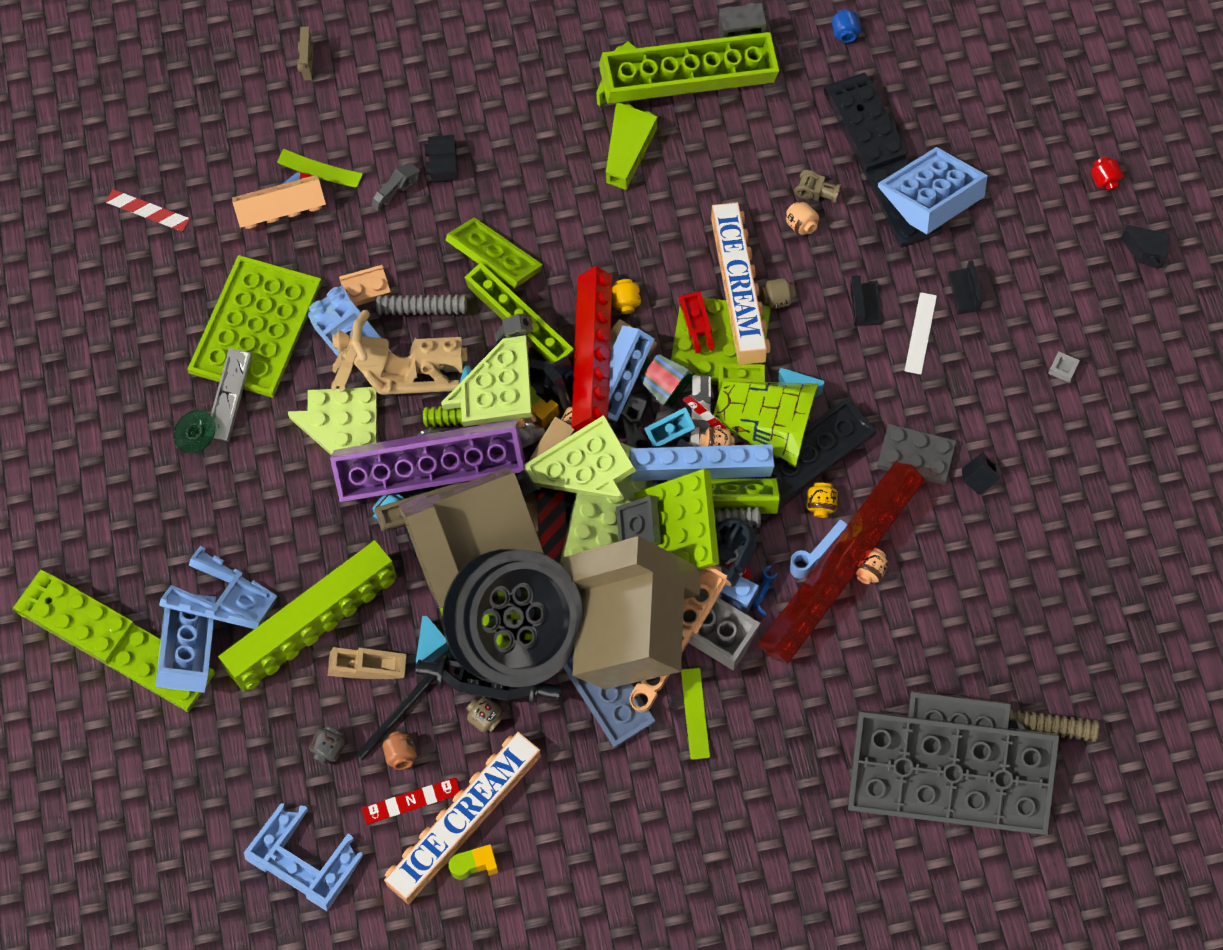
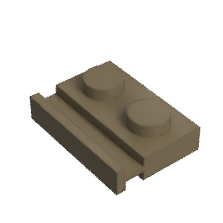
M300 27V41H298L299 59L297 60L298 72H302L304 81L312 80L313 41L309 27Z

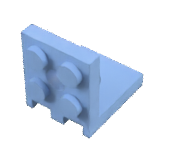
M341 285L339 288L334 287L327 293V297L322 301L314 302L309 307L307 314L315 330L338 356V349L333 348V335L337 334V330H341L344 333L351 331L353 323L361 312L353 303L348 291ZM366 321L362 326V336L381 338L371 324Z

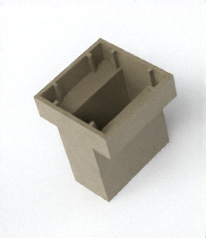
M509 467L432 496L426 497L424 494L398 504L428 587L440 609L444 606L445 597L452 581L460 570L474 558L498 549L530 550L544 554L516 475Z
M639 536L563 557V568L572 577L571 582L576 584L583 607V621L574 643L572 676L602 689H609L681 672L684 599L700 595L701 569Z

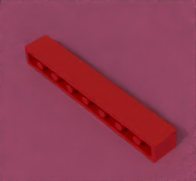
M597 265L577 277L571 427L577 431L603 415L608 421L612 275Z

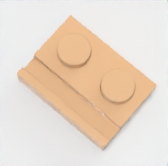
M382 265L339 277L341 285L348 291L355 306L376 301L378 295H381L382 298L385 295L391 296Z

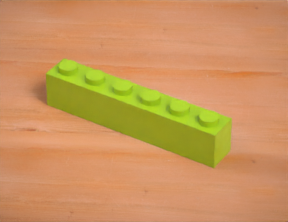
M481 262L464 277L468 288L502 320L517 314L531 316L533 331L525 334L528 344L547 362L554 363L565 356L570 359L571 364L574 362V348Z

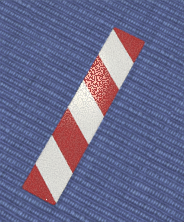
M114 189L106 200L108 204L179 231H183L189 221L188 217Z

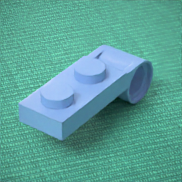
M840 519L811 554L803 550L796 551L791 557V574L795 578L803 579L815 567H818L821 562L826 563L833 554L832 549L836 545L841 546L846 540L848 525ZM802 561L806 563L807 566L804 568H799L795 565V563Z

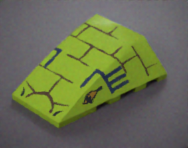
M723 381L713 416L738 438L741 437L749 441L751 445L772 444L774 457H780L788 461V464L796 467L810 410L813 406L819 383Z

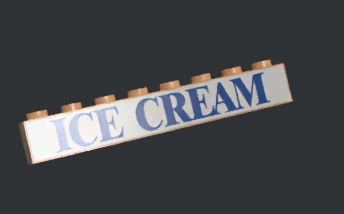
M738 202L712 205L711 221L738 365L766 362V353H770L769 339L764 337V334H766V322L761 320L760 316L763 315L762 302L757 301L759 287L758 283H754L753 280L755 278V266L750 265V260H752L751 247L746 245V242H748V231L743 229V224H745L744 211H740Z
M519 732L514 736L510 735L502 744L503 749L498 754L494 753L490 756L484 770L481 773L478 771L472 776L469 781L470 785L466 790H460L452 800L454 803L448 810L444 808L436 817L437 822L431 828L427 827L420 834V841L414 847L410 846L402 855V861L397 866L395 864L392 865L386 872V878L384 879L386 885L408 905L541 758L540 750Z

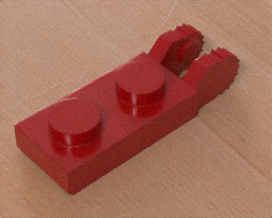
M701 291L680 295L678 300L695 354L701 352L698 337L704 335L709 351L714 350V342L711 335L712 329Z

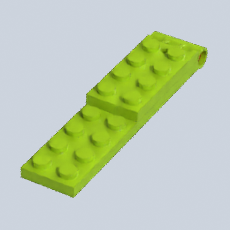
M39 570L12 608L20 616L188 713L202 693L155 687L161 639L138 627L130 619L43 570ZM210 667L206 686L215 674V671Z

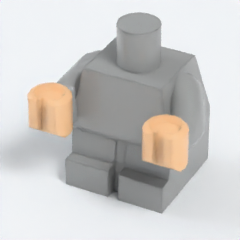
M532 414L533 417L517 420L523 448L539 441L540 437H543L545 434L543 427L538 428L537 425H534L536 421L534 414Z

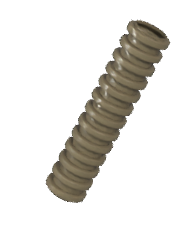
M1010 709L1009 718L1023 724L1026 730L1056 733L1061 738H1065V736H1068L1069 739L1076 737L1077 740L1083 738L1084 741L1091 739L1092 742H1095L1098 739V720L1090 722V719L1083 721L1082 718L1075 720L1074 717L1067 719L1066 716L1059 718V715L1052 717L1051 714L1044 716L1043 713L1036 715L1035 712L1029 714L1028 711L1021 713L1020 710L1013 712Z

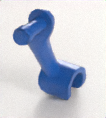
M771 566L765 567L762 573L764 581L753 603V609H757L763 617L767 614L760 607V604L765 599L770 583L776 579L778 574L776 573L772 577L766 574Z

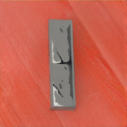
M229 348L205 436L229 442L252 359V353Z

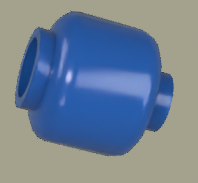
M843 9L832 18V29L836 39L843 43H849L858 37L861 27L857 13Z

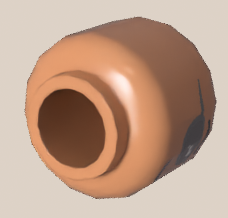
M397 731L391 733L383 742L382 747L387 765L394 767L396 770H403L412 766L417 757L412 736Z

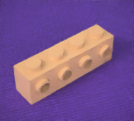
M318 175L232 197L240 228L245 227L246 229L256 227L258 223L267 221V223L278 221L279 217L285 215L294 217L300 215V211L308 209L309 211H317L322 208V205H326Z

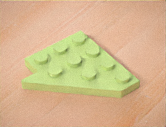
M526 335L503 338L441 402L443 410L461 408L464 427L533 417Z
M373 387L345 388L342 392H339V389L334 391L332 389L308 390V411L288 412L289 419L330 455L337 449L377 443V391Z
M604 415L524 464L531 480L537 487L616 500L625 499L616 483L636 472Z

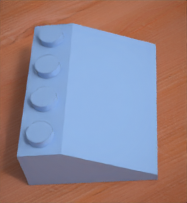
M935 147L879 182L878 187L910 225L928 234L984 198L988 175Z

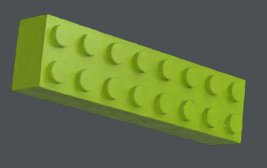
M770 32L603 52L599 62L607 104L774 83L779 73Z
M374 540L218 657L226 671L243 693L257 687L260 680L265 676L277 672L281 664L287 660L294 659L305 646L313 645L325 631L333 630L341 619L353 615L361 604L373 600L376 593L381 589L390 587L397 578L392 560Z

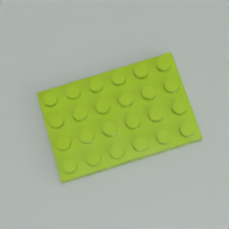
M238 255L187 369L189 374L220 382L229 348L250 352L253 355L243 389L273 398L307 320L309 307L314 303L322 284L321 278Z

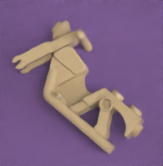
M363 310L353 323L350 335L337 330V334H334L332 337L333 348H337L339 353L333 364V372L336 373L337 371L331 385L333 391L336 389V386H339V392L345 390V384L354 362V365L364 374L372 387L382 395L449 392L459 385V380H448V377L443 375L440 370L463 373V361L468 360L467 347L462 348L461 337L416 339L415 337L409 351V356L398 357L389 350V341L387 339L362 336V326L370 316L368 310ZM422 373L429 374L434 379V381L413 382L417 378V374Z

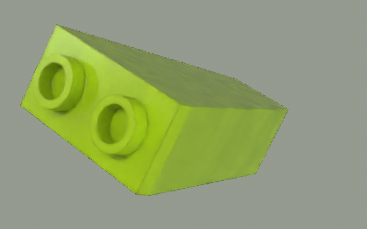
M617 102L606 167V183L627 190L657 130V116L648 111L635 109L629 104Z

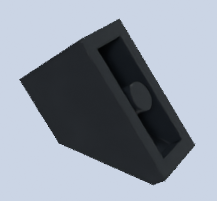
M1126 224L1121 240L1139 263L1146 264L1149 267L1162 268L1167 256L1171 234Z

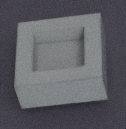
M1058 351L1048 374L1070 383L1080 360Z

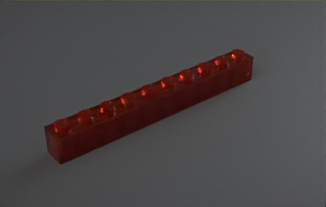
M893 463L759 641L758 645L771 659L786 664L791 661L923 484L925 479L912 464Z

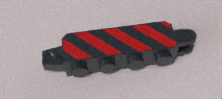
M545 488L546 492H541L536 497L539 542L544 555L560 563L570 521L567 520L566 512H571L570 498H565L564 491Z

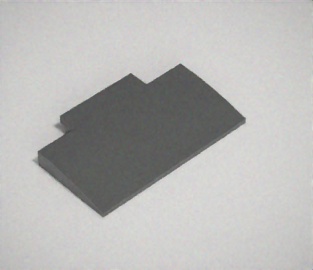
M911 691L908 715L858 710L848 810L1048 835L1059 736L1056 733L1008 728L1010 703Z

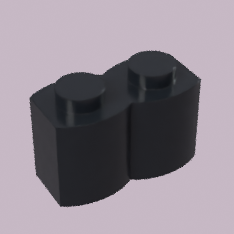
M454 134L428 137V144H424L425 156L429 157V162H425L426 175L431 176L432 182L458 180L457 150Z

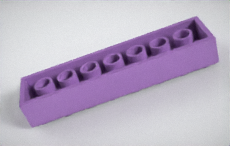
M517 419L337 449L333 451L330 457L340 502L470 481L509 467L514 473L525 470L524 464H526Z

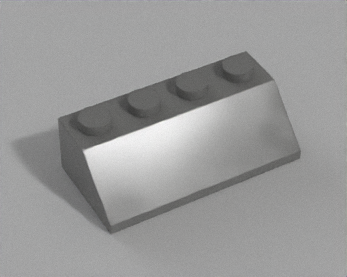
M700 590V595L695 596V599L699 602L706 601L708 592ZM717 598L698 633H693L688 643L734 671L751 644L760 623L722 599ZM691 610L683 614V620L688 623L693 622L697 617L696 613Z

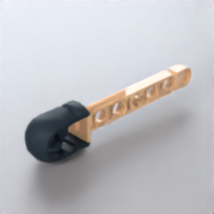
M727 518L716 525L719 559L727 563L730 559L736 558L737 555L734 551L737 547L738 557L735 563H732L729 567L728 575L722 573V568L717 565L701 570L700 590L707 591L708 598L704 602L697 601L695 597L684 599L683 614L691 610L696 613L697 617L691 623L683 620L682 652L693 633H698L725 585L732 587L736 585L740 578L739 573L744 571L755 551V532L749 524L741 519ZM722 537L726 540L723 546ZM669 675L661 676L660 682L654 686L649 685L646 680L641 681V684L637 683L630 696V703L633 709L638 712L649 710L658 696L656 692L662 689ZM639 694H645L648 697V702L643 707H639L634 703L635 697Z

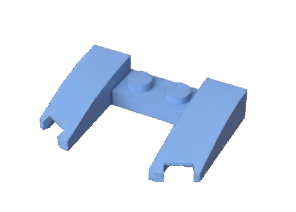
M281 803L245 850V860L265 873L269 871L304 893L308 900L328 911L351 877L363 854L359 852L355 855L349 845L354 840L348 833L321 871L317 870L284 849V846L308 811L307 807L300 805L298 813L284 811V804Z

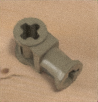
M803 170L801 172L800 183L794 190L798 197L816 201L823 197L832 200L833 203L837 202L842 184L834 185L827 183L824 176L818 175L811 170Z

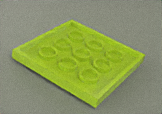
M703 297L712 329L711 335L714 342V350L709 351L704 335L698 337L701 352L695 354L681 307H679L671 360L694 371L695 375L710 376L711 384L718 385L719 364H738L727 301ZM762 305L763 315L760 316L761 320L766 322V334H764L766 339L771 307ZM761 362V363H752V364L763 365V362Z
M702 469L634 493L635 500L649 495L657 496L661 543L656 544L657 546L696 565L701 570L719 564L710 470Z

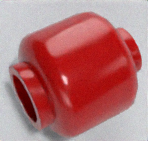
M1109 156L1095 161L1090 171L1097 188H1106L1107 191L1120 186L1118 182L1124 176L1118 161L1114 158L1110 159Z

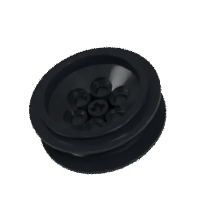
M498 549L484 553L471 560L452 581L443 606L444 635L454 658L473 676L487 682L509 687L532 686L554 676L572 657L574 643L583 621L582 601L576 584L571 582L572 577L552 558L530 550ZM519 588L521 596L517 600L515 598V591ZM496 591L498 593V600L496 603H493L492 595ZM531 608L534 609V616L532 619H530L528 615L529 610ZM511 613V619L507 620V615ZM487 614L489 622L484 626L483 617ZM524 630L525 639L521 642L519 635ZM501 634L503 641L498 646L496 640L498 635Z

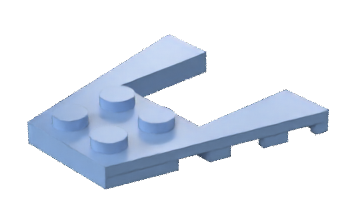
M200 546L191 557L189 566L229 583L220 598L214 604L171 585L160 600L159 606L256 629L261 625L275 604L277 595L254 580L252 583L242 577V572L236 568L232 571L223 565L224 561L216 555L211 557L204 552L205 548Z

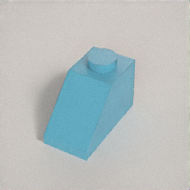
M685 407L644 429L652 446H669L688 435L696 427Z

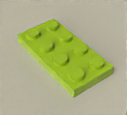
M475 217L449 232L445 240L478 264L481 262L494 275L514 289L539 273L543 264Z

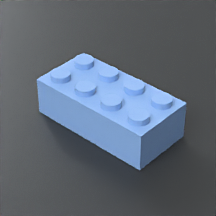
M194 594L215 604L216 597ZM164 608L155 687L205 692L214 619Z

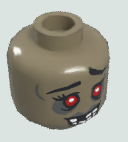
M475 697L466 708L469 711L467 715L468 722L481 732H487L488 730L492 732L503 719L501 707L489 697H482L480 700Z

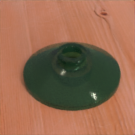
M202 410L186 413L179 419L174 428L173 439L175 445L179 450L188 454L204 450L214 438L216 432L215 421L209 413Z

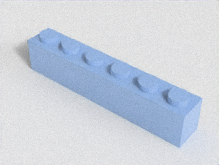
M772 444L632 448L629 459L636 469V472L630 475V481L673 480L702 469L710 470L711 479L771 477L774 468Z

